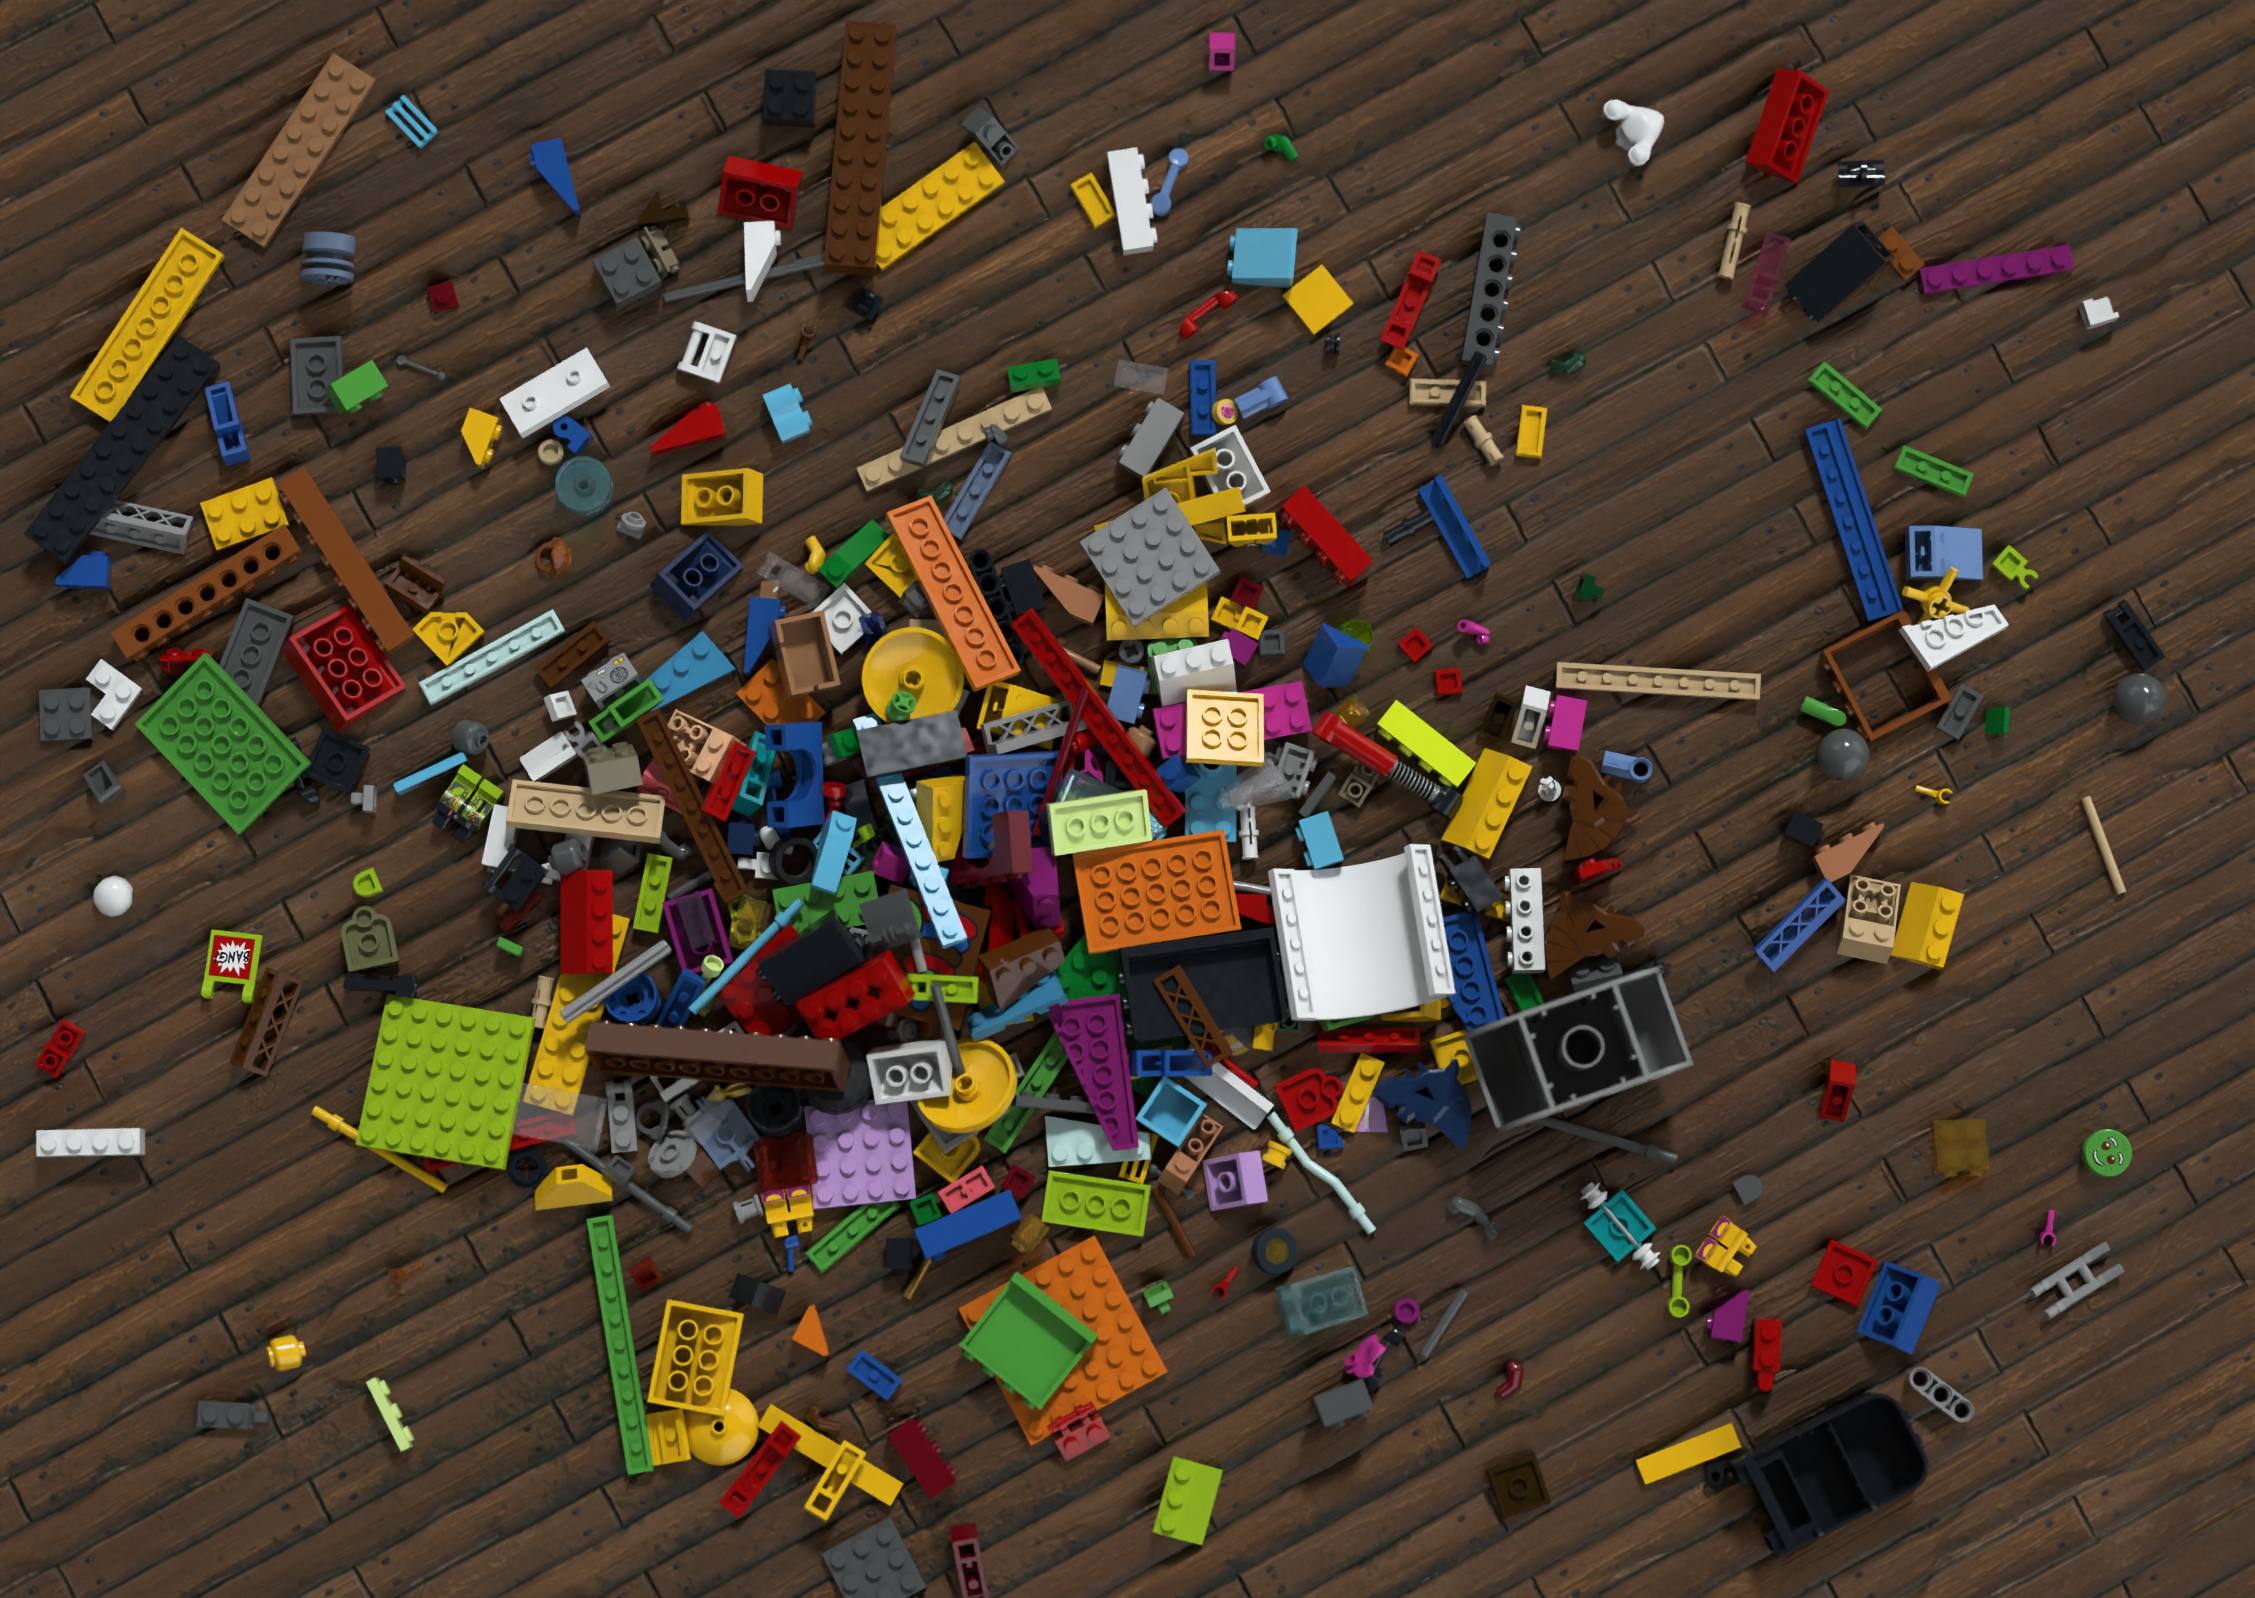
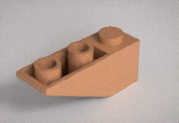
M1042 564L1041 567L1034 566L1035 575L1069 617L1093 627L1105 600V595L1101 594L1102 590L1093 585H1088L1087 588L1079 585L1078 579L1066 574L1064 578L1054 574L1056 570Z
M1872 822L1862 827L1863 833L1853 837L1852 833H1849L1838 839L1840 844L1832 848L1827 844L1815 850L1817 855L1812 857L1811 860L1821 880L1826 878L1832 883L1851 873L1884 828V824L1881 823L1876 826L1875 822Z
M1201 1113L1157 1182L1179 1195L1223 1126L1204 1113Z

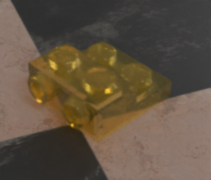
M1985 1119L1933 1121L1935 1172H1942V1177L1958 1176V1171H1968V1176H1983V1171L1990 1170Z

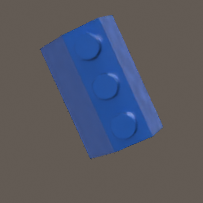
M1885 1261L1856 1332L1912 1355L1941 1283L1919 1272Z

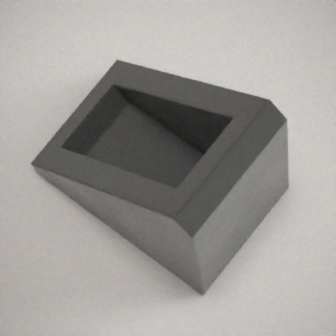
M104 760L83 775L98 801L105 806H109L127 792L126 788Z

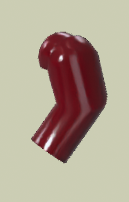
M1516 1360L1507 1363L1508 1379L1496 1388L1503 1399L1522 1385L1524 1369Z

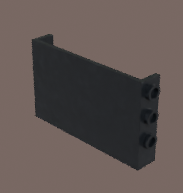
M1273 927L1120 948L1119 956L1122 971H1118V980L1120 987L1124 986L1126 996H1122L1123 1011H1128L1129 1021L1125 1022L1127 1037H1132L1133 1043L1186 1036L1153 982L1154 979L1178 965L1181 966L1220 1031L1286 1022L1287 1015L1291 1014L1289 1000L1284 998L1283 989H1287L1285 975L1280 973L1279 964L1283 963L1281 951L1276 948ZM1173 975L1161 982L1165 991L1177 993L1179 984ZM1180 989L1179 995L1186 996L1182 989ZM1169 996L1174 1004L1175 997ZM1178 998L1176 1009L1179 1013L1190 1016L1192 1005L1188 1000ZM1194 1010L1193 1017L1199 1018ZM1183 1018L1186 1025H1188L1189 1019ZM1192 1020L1189 1030L1192 1035L1204 1034L1205 1026L1202 1022Z

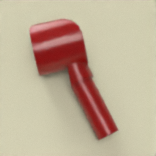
M1234 1266L1226 1278L1213 1287L1212 1294L1216 1288L1220 1287L1224 1290V1295H1222L1220 1300L1224 1299L1228 1293L1227 1287L1239 1269Z

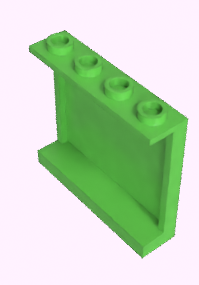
M1016 1272L959 1346L963 1348L960 1352L971 1362L975 1358L983 1364L980 1368L992 1378L995 1374L1004 1380L1001 1385L1012 1394L1015 1391L1019 1392L1024 1396L1021 1401L1034 1410L1035 1407L1041 1409L1098 1335L1025 1277Z

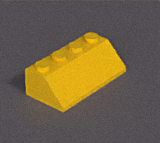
M1484 748L1462 794L1464 798L1453 814L1441 840L1453 846L1457 845L1463 851L1488 861L1532 766L1511 756Z

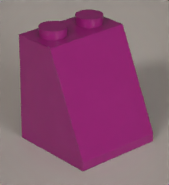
M1051 847L1031 848L1033 873L1024 874L1021 880H1008L1007 878V887L1035 928H1045L1047 926L1049 928L1061 927L1056 856L1052 855Z

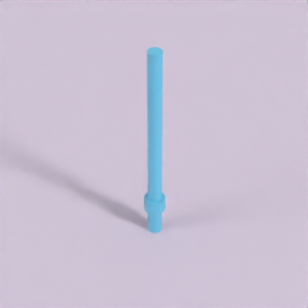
M797 898L784 912L780 911L774 917L775 921L688 1008L696 1015L782 928H785L792 922L791 919L805 905Z

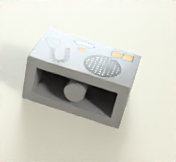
M624 652L619 656L611 658L608 663L599 669L591 671L587 677L581 680L602 712L608 709L609 705L643 683Z

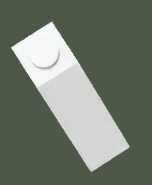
M774 221L744 222L745 277L748 302H753L777 256L776 246L781 245V232L775 229Z

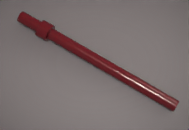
M1083 688L1079 690L1042 803L1038 804L1036 810L1038 815L1031 834L1041 837L1039 817L1044 810H1047L1046 804L1053 803L1090 692L1089 690Z

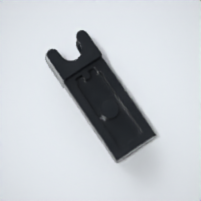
M351 974V979L344 978L343 989L395 992L397 997L417 998L418 978L412 976H396V981L392 980V976L377 975L376 980L366 979L367 975Z

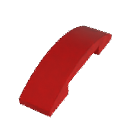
M1418 250L1380 338L1381 342L1403 351L1440 266L1441 259Z
M995 883L985 888L984 907L992 910L988 952L1012 942L1014 934L1013 910L1006 888ZM979 961V982L986 984Z
M781 1420L719 1503L737 1518H740L802 1436Z

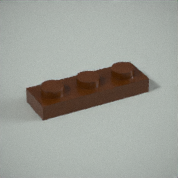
M592 621L538 665L535 670L549 687L553 689L611 642V640L598 624Z

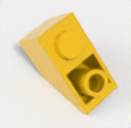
M469 408L461 433L475 463L479 468L484 469L485 464H490L494 450L491 448L494 440H499L503 426L500 425L501 421L498 417Z

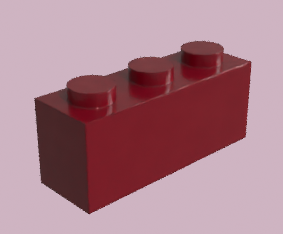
M912 1417L887 1434V1436L929 1498L932 1499L957 1481L955 1476L958 1473L950 1461L946 1464L940 1457L943 1451L935 1440L929 1441L925 1435L928 1429L922 1420L918 1419L916 1421Z

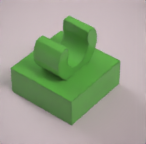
M1166 1281L1142 1291L1150 1308L1157 1305L1161 1314L1171 1310L1167 1300L1174 1296Z

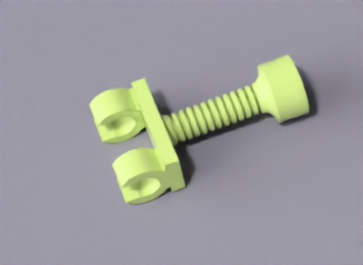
M706 956L701 965L703 972L701 977L707 981L700 995L707 989L712 977H718L724 967L723 961L717 956ZM714 996L698 1014L705 1018L717 998Z

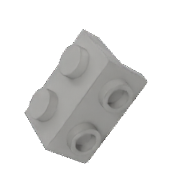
M1286 742L1270 791L1298 801L1300 795L1306 796L1310 784L1309 781H1306L1308 771L1314 772L1318 757L1314 756L1315 750H1309Z

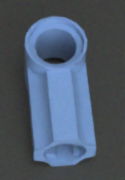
M1275 376L1260 383L1256 389L1234 399V402L1244 420L1266 408L1272 409L1288 400V397L1278 377Z
M1605 751L1601 773L1630 779L1637 783H1644L1650 779L1652 765L1648 759L1643 757L1636 758ZM1638 764H1643L1647 767L1648 773L1645 776H1637L1633 768Z

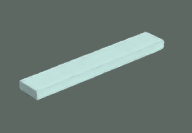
M552 609L419 682V685L430 705L433 706L564 634L566 631Z

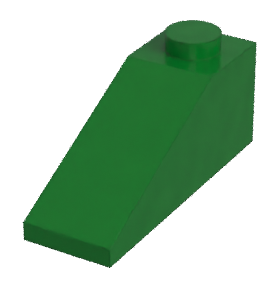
M872 519L818 569L819 574L837 590L864 565V562L890 536Z

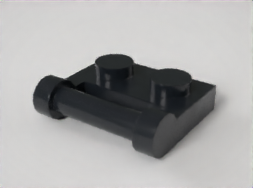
M511 843L507 848L508 853L489 880L485 879L482 887L497 896L515 911L520 912L549 870ZM516 858L520 859L522 862L503 889L497 886L512 863Z

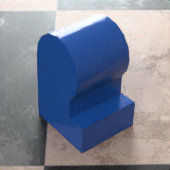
M561 416L553 423V430L556 436L562 441L570 442L567 448L577 457L593 439L589 431L570 417Z

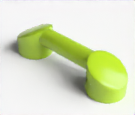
M1677 1245L1669 1252V1261L1673 1264L1672 1297L1668 1299L1666 1308L1669 1314L1674 1317H1683L1689 1311V1303L1682 1297L1683 1265L1690 1262L1692 1253L1685 1245Z

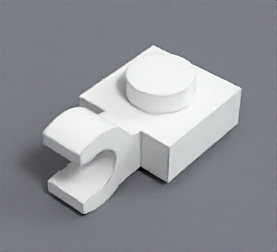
M757 852L756 859L738 858V869L755 870V878L778 880L774 877L769 867L770 853Z

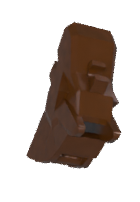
M1580 754L1571 757L1567 777L1574 785H1565L1562 795L1563 801L1570 804L1569 809L1573 819L1564 856L1565 864L1585 861L1606 852L1613 842L1617 840L1624 826L1632 825L1641 819L1639 811L1626 807L1620 795L1623 785L1618 782L1616 787H1609L1608 781L1611 777L1606 775L1602 778L1594 762ZM1595 796L1601 800L1597 808L1595 807Z
M1562 891L1559 900L1561 910L1550 921V925L1544 933V973L1546 978L1551 980L1583 957L1602 954L1605 958H1612L1620 952L1618 943L1629 947L1644 937L1645 927L1635 917L1613 914L1615 907L1610 905L1608 910H1602L1601 903L1604 899L1601 897L1593 903L1576 901L1570 892ZM1593 923L1600 926L1593 929H1589L1593 925Z

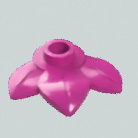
M1377 1335L1366 1338L1359 1345L1357 1351L1346 1358L1344 1370L1347 1374L1359 1379H1364L1374 1374L1372 1363L1386 1350L1382 1344L1377 1342Z

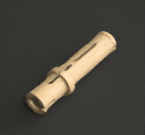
M1735 202L1731 224L1727 226L1729 233L1718 277L1723 279H1734L1743 235L1747 233L1745 226L1751 207L1745 203Z

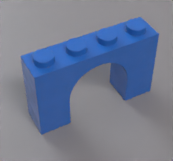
M791 722L765 725V750L788 751L793 757L796 766V783L791 795L785 800L767 802L768 828H792L824 824L822 722Z

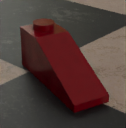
M976 1522L950 1527L963 1598H989Z

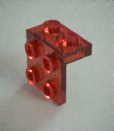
M810 1133L780 1139L753 1141L760 1193L817 1184L818 1172L813 1137Z

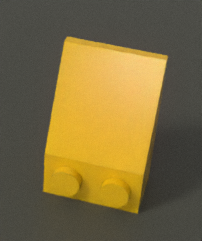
M749 468L682 475L681 525L744 526L762 524V473Z

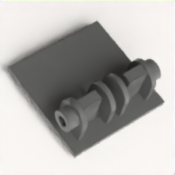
M906 889L859 904L868 931V937H865V942L868 947H873L874 953L922 938Z

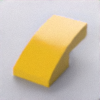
M1221 596L1210 620L1228 629L1234 628L1245 636L1258 640L1268 616L1247 606L1243 607Z

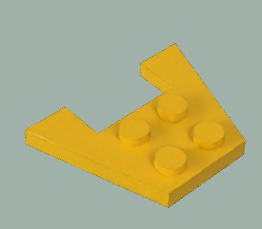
M1216 448L1143 476L1144 499L1150 498L1165 487L1176 503L1197 498L1194 476L1218 474ZM1225 518L1192 526L1199 539L1227 545Z

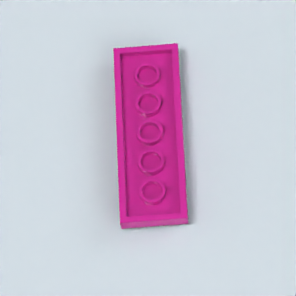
M1302 681L1239 692L1264 694V740L1312 731ZM1186 703L1152 709L1162 760L1169 759L1174 755L1185 756Z

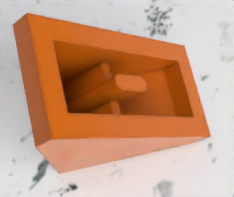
M809 1306L792 1339L823 1356L830 1355L816 1306Z

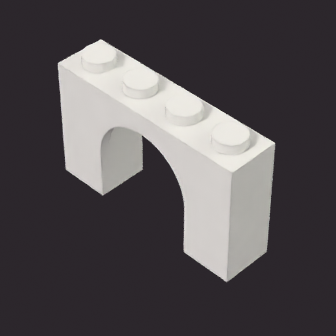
M494 804L481 863L487 867V872L493 873L508 853L507 848L511 843L516 846L518 828L506 827L508 807ZM566 833L565 841L575 839L585 845L589 860L582 870H588L595 837ZM516 858L507 871L513 874L522 861ZM549 863L542 864L549 871L541 883L552 885L553 880L560 882L559 872L553 870Z

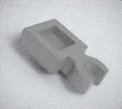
M578 721L574 722L575 726L579 729L576 735H571L567 730L564 731L569 741L577 742L573 749L581 758L582 754L587 753V750L591 748L602 747V750L609 749L593 731L585 735L584 728Z

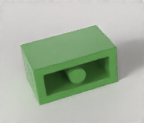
M373 360L331 383L324 390L340 415L346 411L351 415L363 407L361 402L366 399L373 402L383 396L382 390L388 385Z

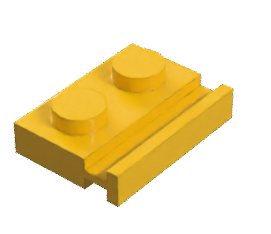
M683 1408L646 1414L653 1466L691 1460Z

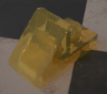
M1356 693L1332 712V714L1342 719L1353 729L1363 723L1366 717L1371 714Z
M742 895L737 915L732 918L729 938L730 947L746 950L758 938L768 906L767 902Z

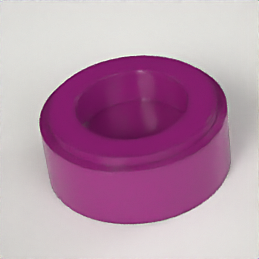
M1403 1298L1396 1302L1393 1312L1399 1322L1409 1324L1418 1318L1420 1309L1417 1302L1413 1299Z

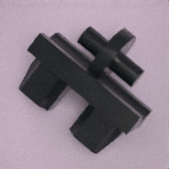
M1884 160L1839 161V188L1885 186Z

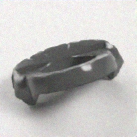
M657 1098L654 1102H647L638 1109L636 1125L652 1141L660 1140L664 1136L669 1120V1105L664 1099ZM648 1108H653L661 1114L660 1125L652 1129L645 1128L641 1123V1115Z

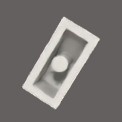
M1530 686L1525 687L1511 743L1536 749L1548 708L1550 691Z

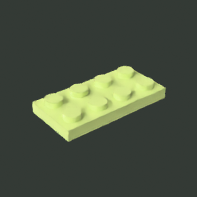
M1145 789L1046 804L1051 851L1054 856L1152 841L1147 790Z

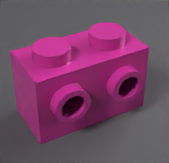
M1557 695L1555 701H1550L1548 716H1552L1550 726H1545L1543 741H1547L1546 748L1571 753L1578 752L1587 700Z

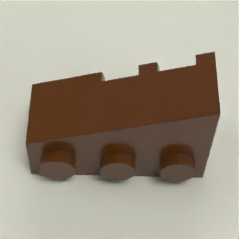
M1048 926L978 956L989 997L1000 1011L1004 1010L1065 962L1060 940Z

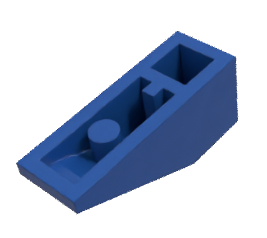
M561 138L532 144L533 152L528 153L532 168L537 167L541 177L576 216L581 215Z
M750 597L744 661L745 676H751L772 641L769 624L786 616V606H782L781 599Z

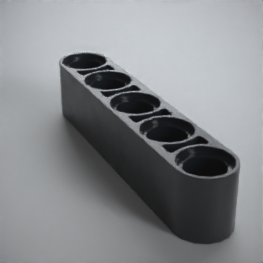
M976 549L969 556V565L973 578L989 609L993 604L997 603L1004 607L1001 615H993L1000 629L1006 627L1012 631V636L1006 639V642L1011 651L1019 653L1020 660L1017 664L1021 668L1025 661L1024 652L1018 634L1011 626L1013 619L992 558L986 550ZM984 556L987 558L986 566L983 568L976 567L973 564L976 557ZM984 581H994L996 584L995 589L991 592L984 591L981 587Z

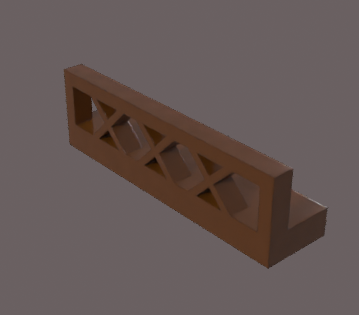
M1180 965L1153 980L1206 1069L1232 1056V1049ZM1172 975L1179 984L1176 994L1165 991L1161 984L1162 981ZM1180 989H1182L1186 996L1179 995ZM1169 996L1175 997L1174 1004ZM1178 998L1190 1002L1192 1005L1190 1016L1178 1012L1176 1009ZM1194 1010L1199 1018L1193 1017ZM1183 1018L1189 1019L1188 1025H1186ZM1192 1020L1202 1022L1205 1026L1203 1037L1192 1035L1189 1030ZM1196 1040L1202 1041L1201 1048ZM1205 1042L1212 1044L1219 1054L1209 1061L1203 1052Z
M266 967L229 1063L267 1077L304 983L303 980ZM285 980L294 982L291 993L284 996L282 988ZM281 1005L283 1009L282 1016L275 1020L273 1011L275 1007ZM272 1028L274 1033L273 1039L265 1044L264 1034ZM263 1053L264 1062L261 1069L252 1066L255 1057Z

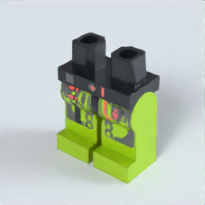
M462 764L457 772V776L435 806L437 812L432 819V824L443 831L450 820L457 823L458 826L451 836L462 844L472 834L476 836L482 825L492 814L494 804L498 805L506 795L504 791L485 778L483 779L482 776Z

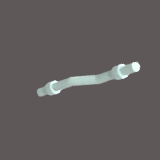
M1275 1111L1267 1116V1119L1278 1132V1138L1282 1143L1287 1144L1302 1166L1331 1185L1349 1210L1347 1212L1353 1220L1357 1219L1368 1235L1372 1233L1376 1228L1364 1213L1366 1210L1360 1202L1357 1203L1339 1178L1308 1157L1293 1137L1295 1135L1289 1126L1286 1127Z

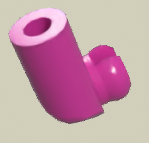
M1465 619L1458 622V630L1476 636L1477 644L1484 645L1490 642L1489 636L1491 633L1488 628Z

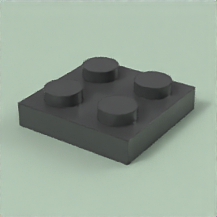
M91 688L39 690L40 741L93 739Z

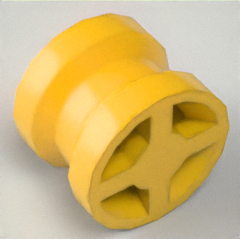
M1269 1140L1267 1144L1268 1150L1262 1155L1261 1160L1284 1169L1286 1166L1285 1160L1287 1156L1291 1155L1292 1150Z

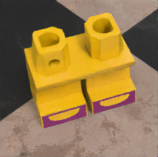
M810 1185L786 1189L791 1212L788 1209L785 1190L761 1194L767 1224L771 1225L775 1238L789 1235L787 1221L792 1220L797 1222L798 1233L812 1231V1217L815 1215Z
M1720 1216L1709 1232V1237L1705 1238L1693 1257L1719 1273L1724 1272L1736 1277L1743 1265L1732 1259L1737 1250L1746 1257H1750L1756 1245L1747 1238L1748 1234L1731 1223L1725 1216Z

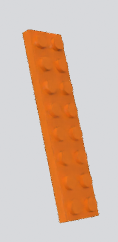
M932 495L886 512L885 518L973 691H978L1018 675L1021 669Z

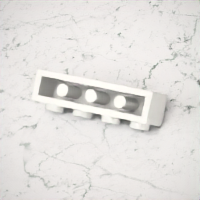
M1541 868L1510 869L1508 876H1504V891H1509V901H1505V916H1510V926L1506 927V942H1511V952H1507V967H1512V974L1543 973L1545 970Z

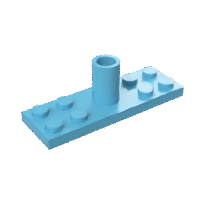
M1236 689V690L1227 691V692H1237V689ZM1192 763L1201 779L1185 790V809L1187 810L1185 813V836L1224 830L1226 843H1236V765L1217 764L1218 768L1210 770L1203 763Z

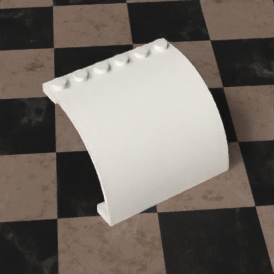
M1409 844L1404 847L1405 853L1352 866L1319 870L1272 869L1268 871L1292 1020H1336L1378 1015L1424 1005L1456 994L1430 845Z

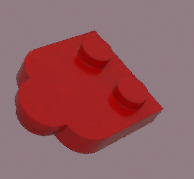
M1316 1068L1304 1071L1273 1086L1294 1133L1332 1116L1338 1108L1337 1099L1343 1092L1342 1082L1337 1077L1332 1075L1326 1076L1323 1071Z

